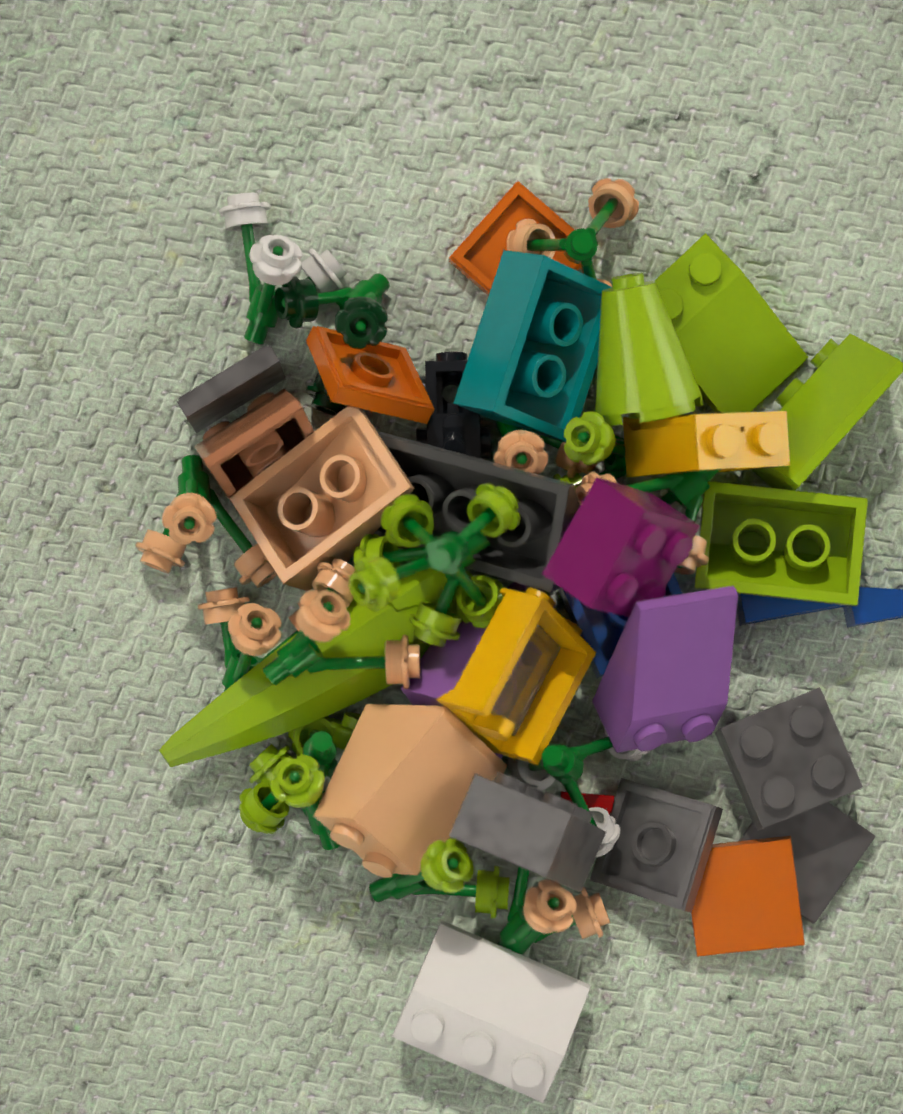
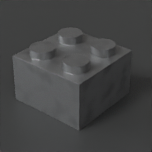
M820 687L726 725L715 732L751 820L755 823L758 831L863 788Z
M497 772L494 781L475 774L449 836L581 892L606 831L590 824L593 813L548 792L543 793L524 782Z

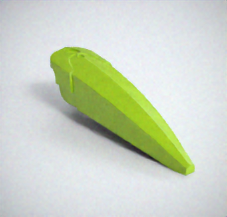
M432 567L399 580L400 591L398 597L389 601L387 607L381 608L379 611H372L353 599L349 607H346L350 614V625L347 630H341L338 636H335L328 642L315 641L325 658L385 656L386 640H402V635H407L409 645L420 646L421 659L432 644L414 636L416 626L411 623L409 617L410 614L417 613L421 601L437 605L447 578L443 572L434 570ZM464 569L466 573L469 575V577L473 576L470 572ZM460 584L456 589V592L448 609L456 614H458L456 609V594L458 588L460 587ZM294 635L176 731L159 749V752L170 767L237 750L322 719L393 684H387L385 668L325 670L310 673L306 670L298 677L290 675L275 686L269 681L263 668L278 657L277 651L293 640L296 636Z

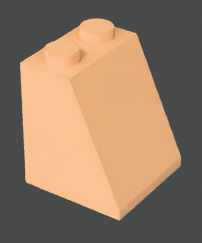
M366 704L315 811L314 817L331 831L330 837L333 841L343 847L352 849L363 859V867L369 872L384 878H391L393 874L417 876L421 871L422 857L428 847L437 840L446 842L449 839V834L475 774L494 781L497 772L504 774L507 765L446 706Z

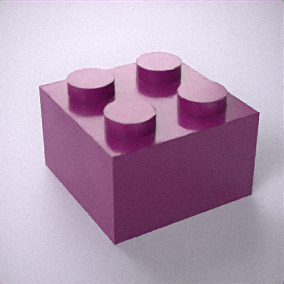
M596 477L542 574L589 608L629 617L636 602L665 596V587L676 567L690 554L693 538L700 525L651 493Z

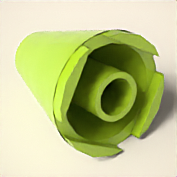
M632 273L611 278L612 288L602 290L595 412L602 415L604 421L610 426L623 425L621 414H628V417L631 419L639 418L640 423L689 413L696 410L695 406L702 407V394L656 282H644L643 273Z

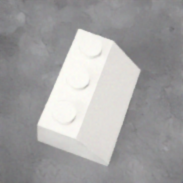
M441 920L402 1009L392 1037L543 1103L565 1056L591 985Z

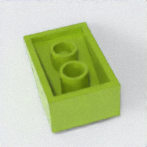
M706 233L655 280L702 394V399L715 413L752 412L809 358L743 271Z

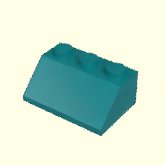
M504 250L453 404L492 420L566 443V438L564 437L565 427L572 418H580L598 363L602 290L612 287L545 255Z

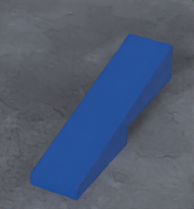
M859 587L857 607L738 593L737 615L739 625L742 626L843 607L847 628L903 618V589Z

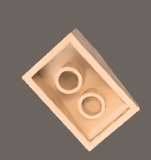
M347 406L234 493L229 499L282 583L310 591L313 588L312 582L318 574L316 566L320 562L331 564L333 559L348 562L354 556L355 548L360 545L362 538L366 534L373 535L381 526V516L387 506H392L397 497L410 494L414 487L364 411L360 408Z

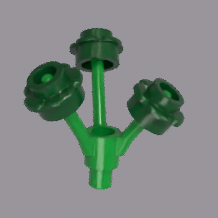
M376 273L369 280L359 281L353 288L346 287L331 292L317 293L316 287L310 279L299 280L294 276L291 281L276 289L274 296L275 309L280 319L289 320L290 326L298 329L302 327L303 322L314 321L317 318L319 305L336 303L340 308L336 313L334 321L336 331L344 336L343 341L352 348L363 349L368 344L372 346L378 345L387 334L385 322L388 320V315L381 304L383 301L382 295L389 289L390 284L385 276ZM319 373L316 375L313 386L308 385L306 387L307 393L313 398L311 406L323 413L335 416L347 407V405L331 402Z

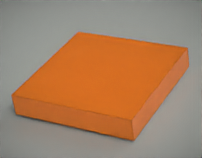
M517 181L449 257V262L489 296L503 251H507L508 234L516 229V224L519 221L533 219L536 221V224H544L551 229L555 239L567 238L575 229ZM555 251L553 260L577 271L581 269L579 264L570 262L565 257L564 252Z
M320 326L312 327L306 343L331 402L419 423H428L435 409L406 348L380 342L376 346L368 344L363 349H356L347 345L343 341L344 336L336 330Z
M791 835L712 844L691 913L697 956L805 945Z

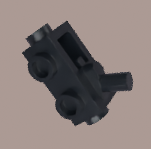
M437 353L436 361H425V376H419L435 410L427 423V428H416V441L479 459L491 458V428L480 427V414L449 403L442 395L443 389L448 385L459 387L467 363V353Z

